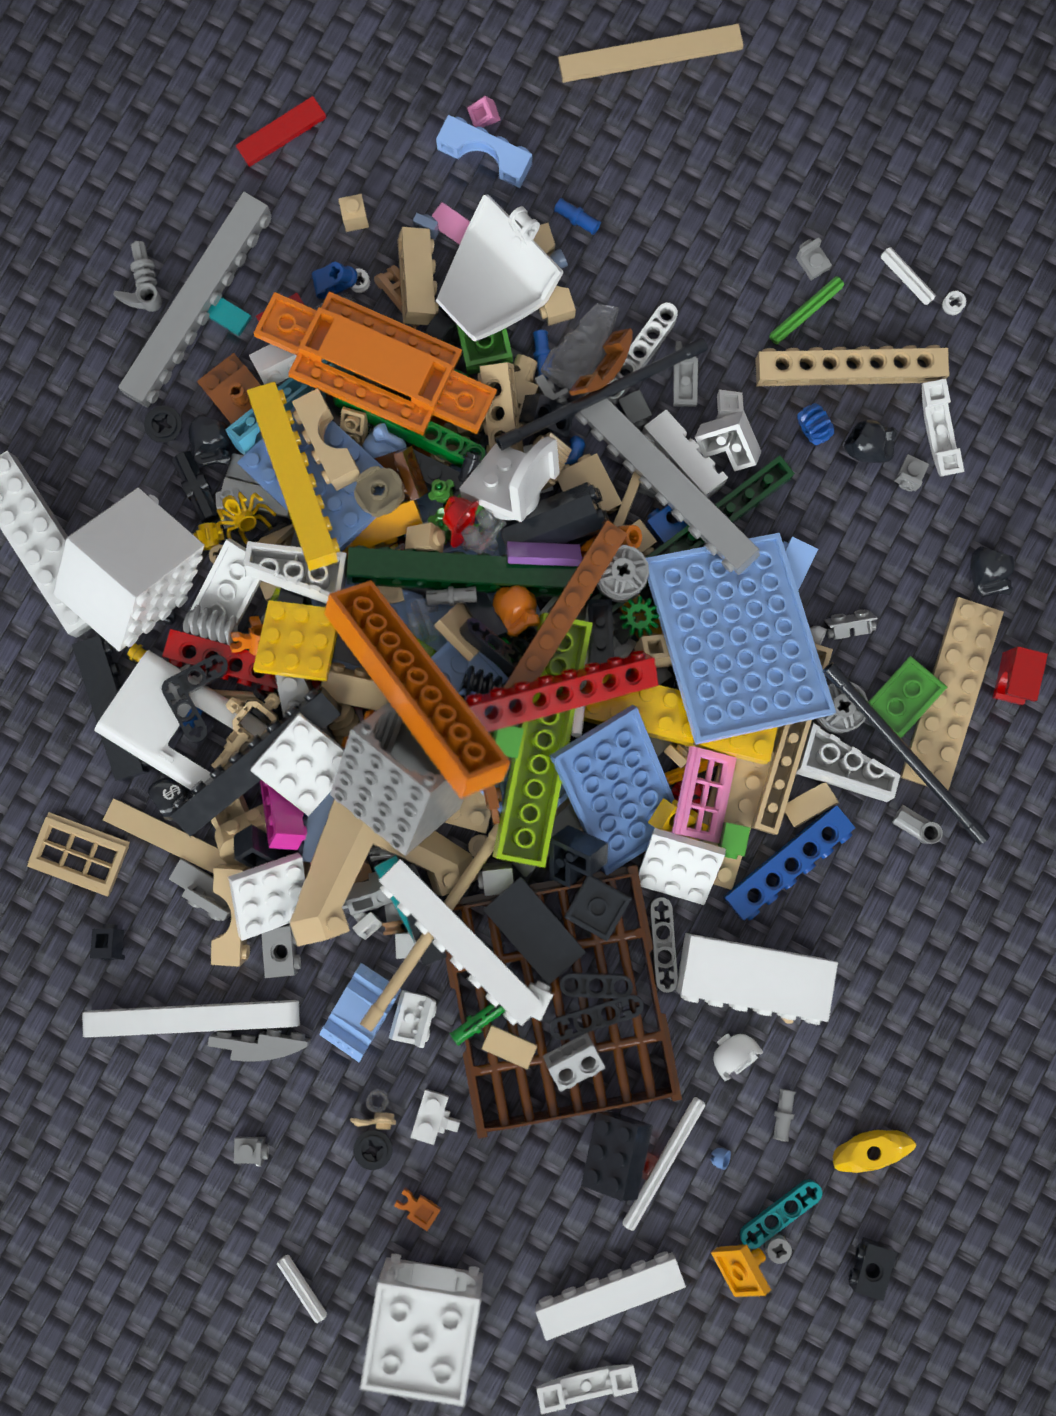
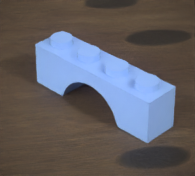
M448 115L436 138L437 150L457 159L471 151H483L490 154L498 163L499 179L518 188L521 187L532 166V154L525 147H516L501 136L495 137L489 134L482 127L469 125L460 117L454 118Z

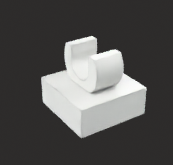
M363 912L353 915L358 923L352 928L357 935L366 940L382 926L383 922L372 912L369 914Z

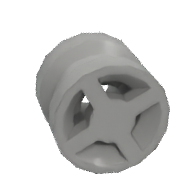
M776 1234L764 1243L765 1252L771 1261L782 1264L790 1259L792 1249L783 1235Z

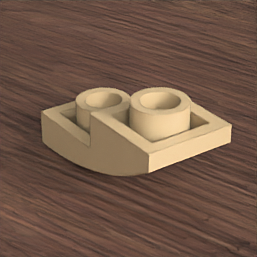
M343 407L341 410L340 428L361 447L368 436L367 415L364 412Z
M825 782L788 802L785 813L792 825L797 828L814 816H820L837 805L839 801Z

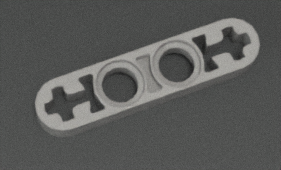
M658 897L650 904L655 983L659 990L669 993L675 990L678 985L673 909L669 900ZM660 901L668 907L667 910L663 911L664 919L669 917V922L660 921L655 923V918L660 919V913L655 911L654 907L658 906ZM664 925L669 928L670 933L666 939H659L657 937L656 930L659 926ZM662 950H668L671 953V960L666 964L658 960V954ZM673 966V971L668 970V977L673 979V983H669V987L665 988V985L660 983V980L664 979V971H658V967L669 968Z

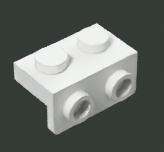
M402 990L389 1038L424 1048L425 1042L428 1041L430 1036L429 1027L431 1020L436 1014V1000L427 995Z

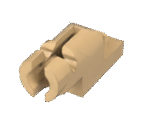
M517 354L513 364L516 371L515 381L520 415L525 395L538 394L539 385L534 384L537 362L530 357Z

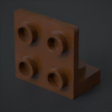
M412 446L374 458L384 468H391L399 475L404 485V500L409 498L410 501L419 499L428 493Z

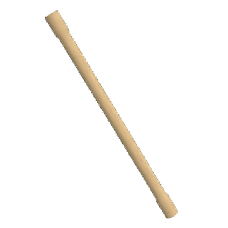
M499 823L494 825L488 834V838L443 902L451 911L456 907L492 854ZM429 932L425 935L421 934L379 998L359 1023L372 1032L378 1024L386 1008L434 939Z

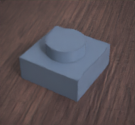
M416 213L413 219V227L430 229V238L435 240L439 233L438 222L428 214L421 215Z

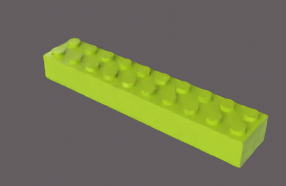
M549 613L540 615V624L537 627V632ZM575 619L541 676H556L566 669L579 670L584 668L593 623ZM563 686L557 689L556 696L562 693ZM540 692L533 696V702L539 699ZM575 709L518 724V727L524 728L518 758L511 759L493 857L545 867L562 783L550 755L569 744Z

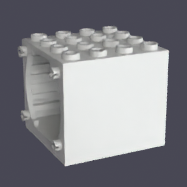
M395 1253L391 1254V1258L386 1257L377 1284L361 1382L362 1390L464 1406L482 1291L483 1273L479 1272L478 1267L470 1266L468 1271L401 1260V1255Z

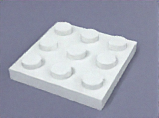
M299 712L254 763L250 771L309 816L332 790L345 749Z
M654 828L638 871L641 887L705 905L724 859L726 849Z
M299 852L228 876L238 936L242 941L289 924L305 880L303 859Z

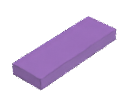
M507 542L506 550L509 564L578 566L582 560L580 544Z

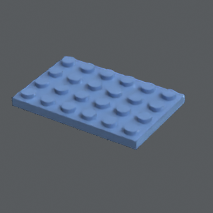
M293 407L290 410L294 420V424L291 425L292 431H298L302 445L298 446L300 453L305 452L309 462V466L306 467L307 473H313L317 485L316 488H313L315 495H321L325 509H321L323 517H329L332 530L329 531L331 539L336 537L340 552H342L376 517L363 511L354 497L356 481L336 491L332 483L327 485L321 474L324 467L322 463L319 465L316 463L311 453L315 449L312 444H307L302 434L305 428L303 424L298 425L292 412L296 409ZM334 421L328 424L324 434L325 444L332 448H347L354 458L360 473L373 466L384 468ZM262 438L237 463L288 511ZM377 486L375 488L376 492L373 495H382L385 487L380 488Z
M631 705L550 755L583 831L608 842V862L601 868V871L606 876L647 850L655 828L648 821L663 798L671 803L674 800L638 708Z

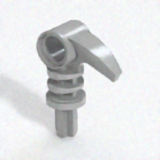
M134 241L131 244L134 262L130 266L131 270L135 272L134 279L137 280L135 282L137 289L134 293L114 291L113 295L119 301L131 307L146 309L151 312L157 311L162 306L163 300L155 288L157 280L154 278L155 272L153 271L155 265L152 260L148 259L145 243L143 241ZM154 294L151 300L145 301L147 295Z

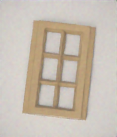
M48 812L27 867L108 897L113 889L130 842ZM52 828L70 834L66 846L48 840ZM75 836L93 843L89 855L70 849ZM45 845L64 851L59 864L41 857ZM98 845L116 851L112 864L94 858ZM68 853L87 860L82 872L64 866ZM92 862L110 868L105 881L87 874Z

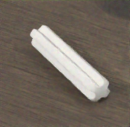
M891 247L882 253L881 259L925 305L935 298V293Z
M289 1255L283 1256L277 1262L278 1267L314 1322H321L326 1317L327 1312Z

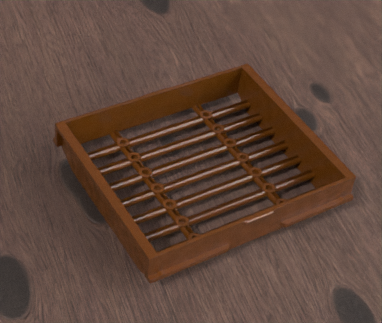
M637 865L620 867L607 876L602 871L592 875L616 889L615 880L629 877L638 928L625 931L623 918L621 917L615 927V933L611 934L608 942L591 933L589 938L577 940L574 923L564 918L570 906L567 889L581 887L586 875L570 888L554 880L529 885L544 904V893L558 891L564 927L583 949L593 947L598 973H608L603 945L617 942L623 974L631 980L633 985L631 994L637 995L627 940L641 938L658 1031L645 1034L640 1014L632 1018L634 1036L620 1038L618 1023L608 1026L611 1039L609 1041L596 1043L594 1031L588 1032L598 1053L613 1050L621 1096L606 1098L602 1071H599L596 1075L592 1076L596 1101L582 1103L579 1083H577L574 1087L569 1088L572 1105L558 1108L552 1075L543 1058L549 1052H547L542 1020L531 1017L538 1054L533 1055L529 1066L540 1064L548 1110L533 1113L525 1068L507 1060L499 1061L498 1056L487 1052L489 1064L475 1066L471 1039L468 1038L465 1040L466 1050L463 1052V1059L478 1139L488 1137V1132L626 1107L669 1097L672 1102L682 1100L666 1014L660 1012L655 978L649 952L653 949ZM485 893L462 897L453 910L461 909L463 923L475 934L471 907L481 905L486 907L500 894L485 896ZM487 915L494 955L505 966L506 963L521 961L525 986L528 988L530 982L535 984L532 966L519 951L504 954L500 929ZM445 950L450 987L456 989L461 1024L467 1021L458 972L467 970L463 968L460 971L450 961L453 956ZM579 958L571 965L573 972H583ZM558 976L550 983L556 1017L565 1014ZM574 978L575 987L577 988L578 981ZM599 979L600 986L602 988L603 982ZM482 986L479 989L475 987L479 1011L488 1006V1000L485 997L487 995L486 990ZM578 997L580 1009L589 1007L588 997ZM603 998V1002L613 998ZM629 999L630 1010L635 1012V1007L639 1005V1002ZM611 1006L605 1007L607 1020H611L615 1016V1009ZM581 1014L583 1028L590 1026L592 1022L591 1016ZM506 1018L508 1032L519 1037L517 1022L513 1025ZM492 1022L483 1027L485 1040L492 1026ZM557 1022L560 1035L565 1034V1029L568 1028V1025ZM570 1038L566 1040H560L561 1046L570 1042ZM660 1041L669 1087L655 1089L647 1043ZM637 1046L646 1091L631 1094L622 1048ZM511 1069L516 1070L523 1108V1115L513 1117L508 1115L501 1071ZM491 1073L499 1119L486 1122L477 1076Z

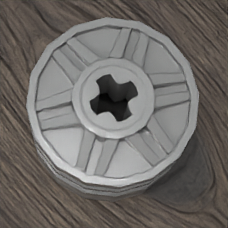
M621 545L596 585L600 593L605 598L612 599V601L617 603L628 602L629 599L636 598L643 590L649 575L646 558L636 548ZM622 567L627 569L623 577L618 575Z
M852 683V685L868 701L865 692L858 685ZM834 684L828 685L836 713L813 719L814 723L829 734H842L858 728L865 721V716ZM841 703H845L846 707H844L842 711H839L837 707H839Z

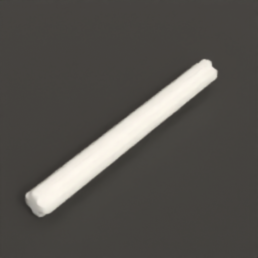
M696 1097L692 1099L641 1188L638 1199L633 1202L625 1216L623 1225L627 1229L635 1230L702 1113L705 1103L701 1099Z

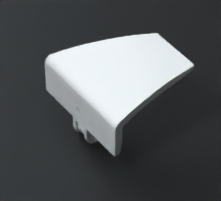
M488 194L482 197L466 229L436 299L441 308L473 341L503 330L542 307L549 300L563 274V270L533 240L539 230L540 223L536 219H531L523 206L516 208L509 216Z

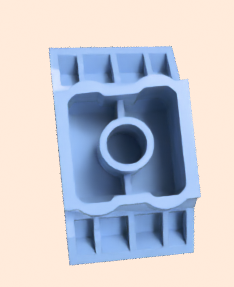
M361 963L319 1035L360 1062L393 1007L401 989L398 990L373 1031H369L359 1023L379 998L389 981Z

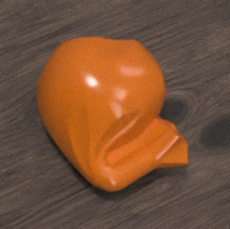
M523 586L502 587L498 589L493 598V607L506 627L509 636L516 637L529 626H539L540 619L539 615L536 614L537 601L533 593Z

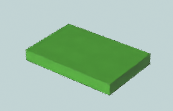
M910 656L869 700V703L897 735L902 738L943 694L947 686Z

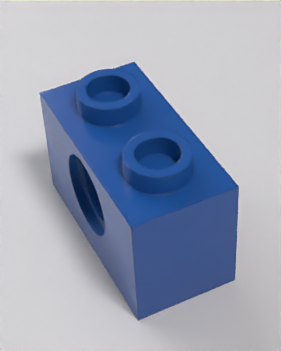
M669 505L661 511L657 508L647 516L649 520H647L645 525L660 546L688 525L684 520L681 523L678 521L675 524L667 521L666 516L672 514L671 511H673Z

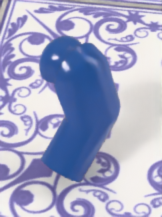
M573 436L570 439L572 451L565 465H572L583 456L585 442L580 436Z

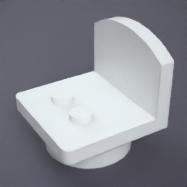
M545 437L536 443L527 454L511 447L500 450L498 445L495 444L460 487L461 497L471 502L479 500V505L483 506L495 518L522 522L538 506L541 489L550 478L555 480L560 473L557 440Z

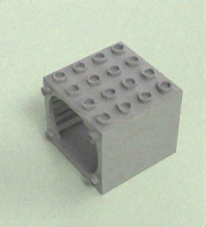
M389 702L351 730L330 793L338 803L345 806L355 817L361 819L376 834L383 837L394 849L400 851L405 856L460 809L465 798L460 799Z

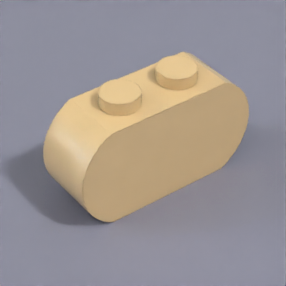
M263 804L218 826L215 832V840L220 857L224 862L233 865L242 864L234 859V835L251 824L267 833Z

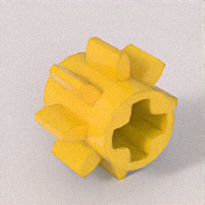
M216 523L200 524L196 533H193L204 544L203 550H211L214 546L219 545L222 540H225L223 529H221L222 533L219 535L215 527Z

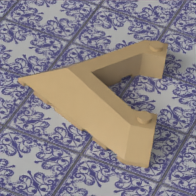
M334 799L328 814V820L326 825H324L313 855L308 875L301 888L295 911L292 913L289 922L297 946L320 942L350 931L342 906L372 844L426 870L434 894L440 896L451 892L473 860V856L436 831L431 833L405 856ZM477 874L473 882L478 879L479 874Z

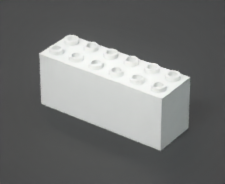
M685 933L676 991L681 995V998L690 1002L698 1003L699 999H705V1002L712 1006L723 1007V1003H727L730 1007H733L732 1009L747 1012L749 1007L753 1008V1011H756L758 1014L772 1016V1012H776L777 1015L784 1019L796 1020V1016H798L807 1023L820 1025L821 1021H829L838 962L826 958Z

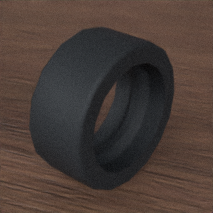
M438 313L431 320L424 333L450 344L455 333L456 322Z

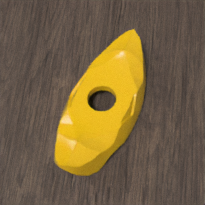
M897 1130L864 1132L836 1148L833 1154V1165L836 1170L843 1172L860 1173L878 1170L896 1163L915 1149L916 1143L909 1135ZM872 1146L880 1149V1156L875 1160H871L867 1156V1151Z

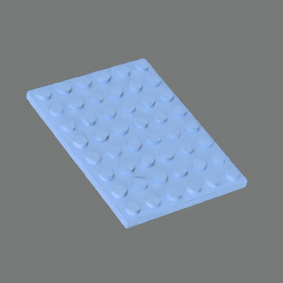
M780 533L748 538L759 548L760 556L739 576L734 571L730 573L721 564L722 559L718 554L713 556L705 547L646 558L649 567L647 580L654 604L657 606L656 611L659 615V621L695 745L826 717L836 713Z

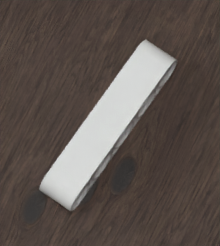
M663 303L657 308L631 344L627 358L620 371L628 369L632 373L646 366L675 325L678 311L673 304ZM666 313L672 319L668 321L663 320L660 315ZM655 332L658 338L650 339L647 333ZM640 350L645 356L637 358L633 353ZM619 371V373L615 376V378H614L610 383H612V382H614V381H616V380H618V379H620V378H622V377H624V376H622V375L620 374V371ZM629 388L619 392L615 396H610L607 399L613 405H615L618 403V399L622 398L629 390Z

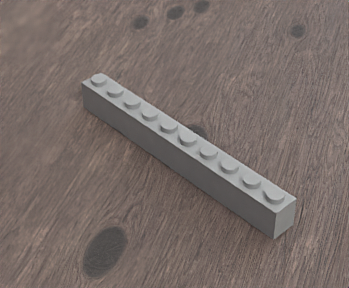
M246 192L242 193L118 388L125 395L147 408L150 404L156 402L159 397V390L163 384L168 383L172 376L171 371L176 364L178 365L183 360L184 351L188 345L195 341L196 332L200 326L207 322L209 318L208 309L211 305L216 306L222 297L221 293L226 286L228 287L232 283L235 271L245 263L246 254L249 249L257 244L260 232L269 225L271 213L268 205Z
M607 398L575 415L583 426L588 424L592 428L591 433L598 441L603 439L608 444L606 448L614 457L619 455L624 460L622 464L631 474L635 471L640 476L638 480L647 490L652 488L657 493L655 497L663 506L668 504L673 509L671 513L680 523L684 520L690 526L687 529L696 539L701 537L706 542L704 546L713 556L716 554L722 559L721 564L730 573L734 571L739 576L760 556L759 548Z

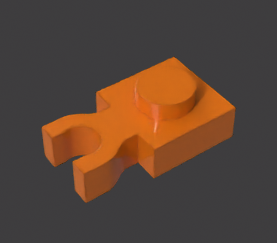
M404 1188L402 1194L408 1198V1201L402 1203L397 1199L394 1206L400 1210H408L407 1218L428 1231L441 1211V1207L423 1195L415 1199L411 1191Z

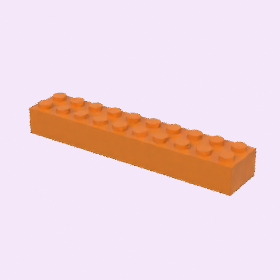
M372 580L330 593L324 613L460 799L503 781L510 765V760Z

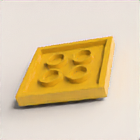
M269 600L253 667L254 671L257 673L328 681L338 632L324 614L326 607Z

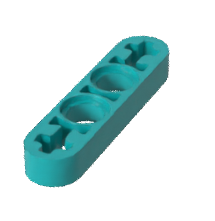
M811 1179L802 1181L745 1224L740 1231L743 1245H747L749 1249L760 1247L818 1203L822 1197V1189L818 1183ZM809 1186L812 1189L816 1187V1189H814L815 1195L813 1197H811L810 1195H806L804 1198H802L805 1202L804 1205H802L801 1201L795 1196L799 1193V1195L803 1197L807 1193L806 1187ZM789 1200H794L797 1203V1209L793 1213H787L784 1210V1205ZM769 1215H775L778 1218L777 1225L773 1228H768L764 1224L765 1218ZM760 1223L761 1227L766 1233L763 1235L760 1230L758 1233L755 1234V1241H752L751 1239L746 1241V1239L748 1238V1235L746 1233L748 1231H751L752 1233L757 1232L759 1230L757 1224Z

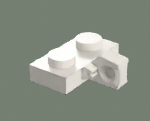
M425 1089L411 1138L434 1145L438 1132L444 1134L445 1129L454 1132L458 1131L461 1120L449 1117L450 1111L445 1110L448 1095Z

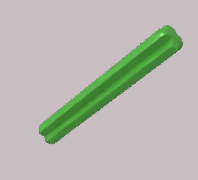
M838 276L834 277L770 333V340L774 344H779L839 292L844 286L841 278Z

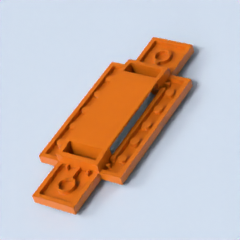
M330 291L321 308L318 307L317 310L274 292L254 331V337L297 355L288 372L290 378L315 389L318 388L322 392L420 435H424L433 415L478 434L497 393V389L454 371L462 354V349ZM322 359H325L338 366H341L354 373H357L370 380H373L386 387H389L395 391L411 397V401L404 399L398 395H395L391 392H388L375 385H372L359 378H356L334 367H331L325 363H322L321 361Z

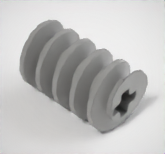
M196 605L193 610L186 614L183 623L185 633L191 632L195 636L209 637L210 640H218L223 644L227 642L228 645L235 642L231 638V632H238L235 615H232L228 621V615L225 612L220 618H218L219 612L217 610H214L209 615L210 609L207 607L200 613V605Z

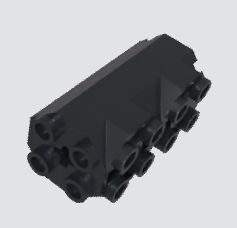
M586 482L541 500L536 509L527 515L522 522L499 519V522L503 523L499 528L505 546L507 547V542L572 544L592 538L599 533L607 520L611 522L607 510L603 511L600 502L603 501L599 488H595L593 484L591 485Z

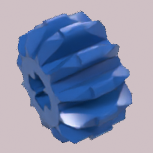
M813 403L798 413V424L801 426L805 436L814 445L817 446L820 443H824L833 436V424L822 406Z

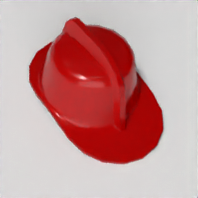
M449 497L444 509L443 522L452 532L451 546L453 548L460 546L470 534L480 503L479 500L471 502L463 497Z

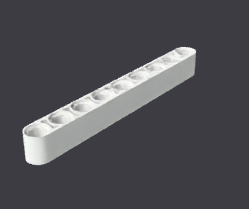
M299 1000L106 1009L82 1012L83 1037L300 1026Z

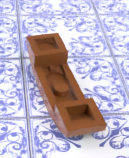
M631 328L615 331L610 335L602 346L607 355L593 374L579 377L569 391L571 396L599 390L615 378L622 368L631 346L633 334Z

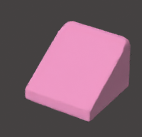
M487 96L482 97L467 107L474 127H485L501 120L494 100Z

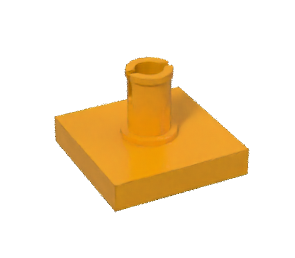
M747 1245L717 1247L711 1252L734 1297L765 1296L771 1291L759 1268V1265L766 1260V1256L761 1249L756 1248L750 1251Z

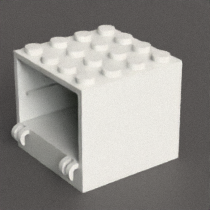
M139 488L67 537L54 595L118 651H121L126 646L131 647L143 632L145 634L150 632L158 620H165L171 614L172 609L176 606L178 608L187 601V593L193 586V583H191L192 579L198 572L196 569L197 565L203 558L201 554L204 544L158 505L159 501L155 496H147Z

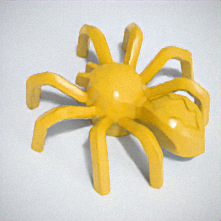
M239 492L238 499L242 509H240L234 496H226L222 500V504L227 511L218 509L217 513L221 520L224 519L223 515L233 521H219L215 524L218 534L221 535L220 525H234L227 528V539H232L231 530L239 528V534L244 543L247 544L249 541L244 532L250 531L255 527L256 519L261 520L268 528L272 526L263 516L256 514L257 510L264 508L273 516H276V513L268 505L258 503L253 509L254 498L263 501L256 492L251 495L249 508L247 509L245 504L247 498Z

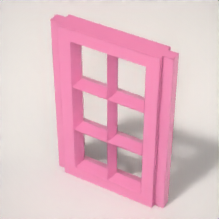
M694 746L689 747L672 833L720 843L737 758ZM701 758L708 759L705 779L697 777ZM715 761L722 763L719 782L711 781ZM696 783L704 784L700 804L692 803ZM710 786L717 788L713 807L706 806ZM691 808L698 809L695 829L687 827ZM705 811L712 813L708 832L701 830Z

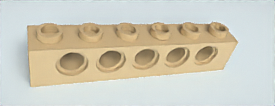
M508 362L480 366V373H478L479 382L492 388L499 383L502 387L500 395L495 396L486 415V421H484V432L488 435L489 445L486 448L487 454L497 444L496 437L504 431L506 433L514 428L521 427V423H519L520 415L514 364ZM502 407L505 415L499 421L496 417V411ZM523 440L511 446V448L524 452Z

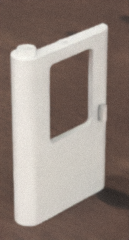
M148 650L102 715L94 731L191 790L199 781L205 782L208 780L210 772L168 746L170 739L180 725L161 690L162 684L166 679L180 673L182 670ZM188 676V681L191 684L196 685L200 683V681L192 676ZM173 683L168 685L169 690L166 691L167 694L173 693L176 701H171L173 705L178 700L186 699L185 695L180 698L177 689L180 688L179 685L174 686ZM204 686L189 694L195 707L233 729L232 721L237 714H233L227 709L226 703L229 699L208 686ZM188 704L180 705L177 711L181 717H186L191 706ZM250 712L247 713L240 723L254 736L257 734L261 736L267 727L266 724Z

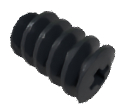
M470 665L465 672L459 692L464 688L465 697L469 696L472 692L485 695L489 694L490 690L494 688H503L507 680L502 684V676H497L493 681V673L491 672L484 677L483 669H479L475 674L474 666Z

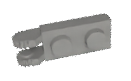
M676 341L675 351L682 348L681 341ZM695 356L673 366V406L696 407L698 358Z

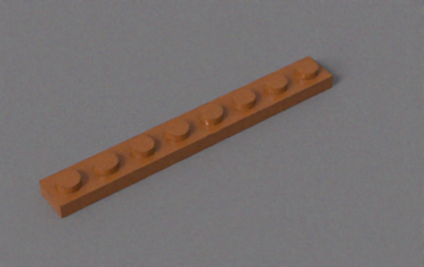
M608 520L604 523L503 688L514 687L515 683L521 681H528L529 683L538 681V677L543 673L628 533Z

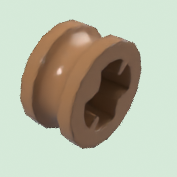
M403 921L382 923V926L385 927L383 935L405 932L401 927Z

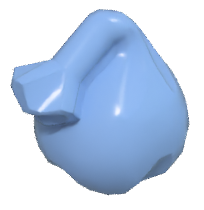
M382 423L378 424L368 434L362 448L373 458L406 448V444L403 439L389 432L386 424Z

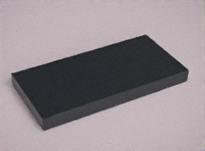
M521 876L483 909L548 985L586 953Z

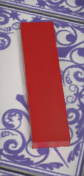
M312 96L235 146L247 165L251 167L326 119V115Z

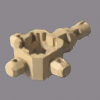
M270 694L264 700L265 704L260 700H252L247 702L245 706L242 705L243 702L238 698H230L226 703V707L231 713H236L237 716L232 721L233 732L226 739L225 749L214 763L211 764L214 769L220 764L224 767L230 762L228 758L237 750L242 752L248 747L247 743L254 735L247 731L240 723L251 708H258L271 721L275 719L279 721L278 714L273 711L281 703L280 697L277 694Z

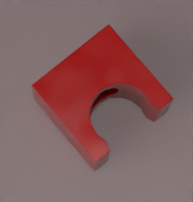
M1019 646L1003 652L993 698L1019 705H1024L1026 700L1037 701L1048 654Z

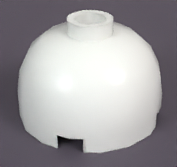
M726 1034L717 1042L719 1047L714 1052V1065L723 1080L727 1081L731 1079L729 1075L733 1071L739 1074L758 1059L756 1054H762L763 1051L751 1037L745 1034H737L732 1037Z

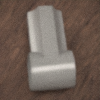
M904 805L897 811L892 821L894 825L916 837L924 844L937 843L943 835L942 829L937 823L927 820ZM928 826L934 830V837L931 840L924 836V830Z

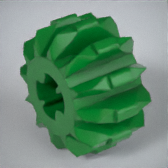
M638 596V604L635 605L634 601L629 599L628 602L632 607L629 609L626 606H622L621 609L628 614L620 615L619 618L620 620H628L622 625L623 629L632 626L629 635L633 636L636 630H638V637L641 638L645 629L648 635L653 634L649 628L650 626L659 628V624L653 621V619H659V615L652 614L656 611L657 606L653 605L649 608L652 603L650 598L643 604L642 596ZM644 611V616L647 617L646 620H640L639 623H636L637 619L634 615Z

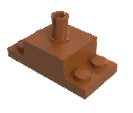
M234 353L197 381L230 424H233L252 408L247 390L261 386Z

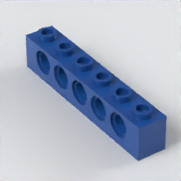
M837 805L833 806L734 886L732 890L723 895V899L741 920L747 918L750 921L760 913L758 908L764 903L769 905L779 897L777 893L781 889L785 888L787 890L797 882L795 878L799 874L810 872L816 866L814 862L817 859L828 857L834 851L832 848L838 842L841 844L846 842L852 836L851 831L855 829V826ZM825 827L830 828L832 831V837L827 841L822 837V830ZM807 842H810L814 847V851L810 856L805 855L803 852V846ZM791 857L795 861V868L792 871H787L784 863L787 858ZM774 873L777 877V882L774 886L770 887L766 883V877L768 874ZM752 888H755L759 893L758 899L754 902H750L747 898V893Z

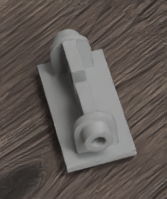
M857 610L854 614L846 616L845 614L832 615L830 619H824V622L831 628L827 629L828 638H833V640L850 637V628H853L854 636L870 634L876 630L875 621L872 620H877V617L869 610Z

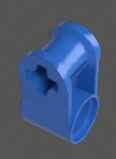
M332 262L330 265L315 270L311 274L318 299H325L329 291L337 294L354 286L357 281L356 270L350 266L344 267L338 262Z

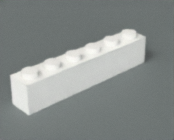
M661 1252L648 1262L644 1260L637 1261L627 1270L617 1269L601 1280L593 1278L580 1288L570 1287L563 1290L559 1296L554 1298L546 1296L540 1299L539 1303L535 1304L536 1315L547 1341L678 1291L686 1286L674 1253Z

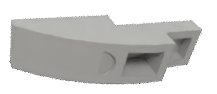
M376 872L368 873L369 881L353 884L342 909L348 908L350 914L354 915L392 902L379 889L382 884L379 882L380 879Z
M267 1028V1032L263 1031L260 1033L258 1040H256L254 1035L242 1034L241 1037L232 1036V1032L217 1031V1034L214 1033L209 1036L208 1046L232 1050L230 1060L264 1061L296 1053L306 1048L311 1043V1039L305 1038L306 1034L291 1032V1035L281 1034L282 1030Z

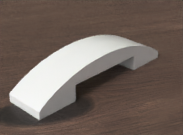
M941 379L923 383L922 401L926 431L939 476L964 472L960 448L957 449L948 407V403L951 401L947 380Z
M633 1364L599 1367L565 1375L537 1386L536 1390L541 1414L566 1409L565 1405L609 1394H613L616 1397L637 1392L638 1386Z

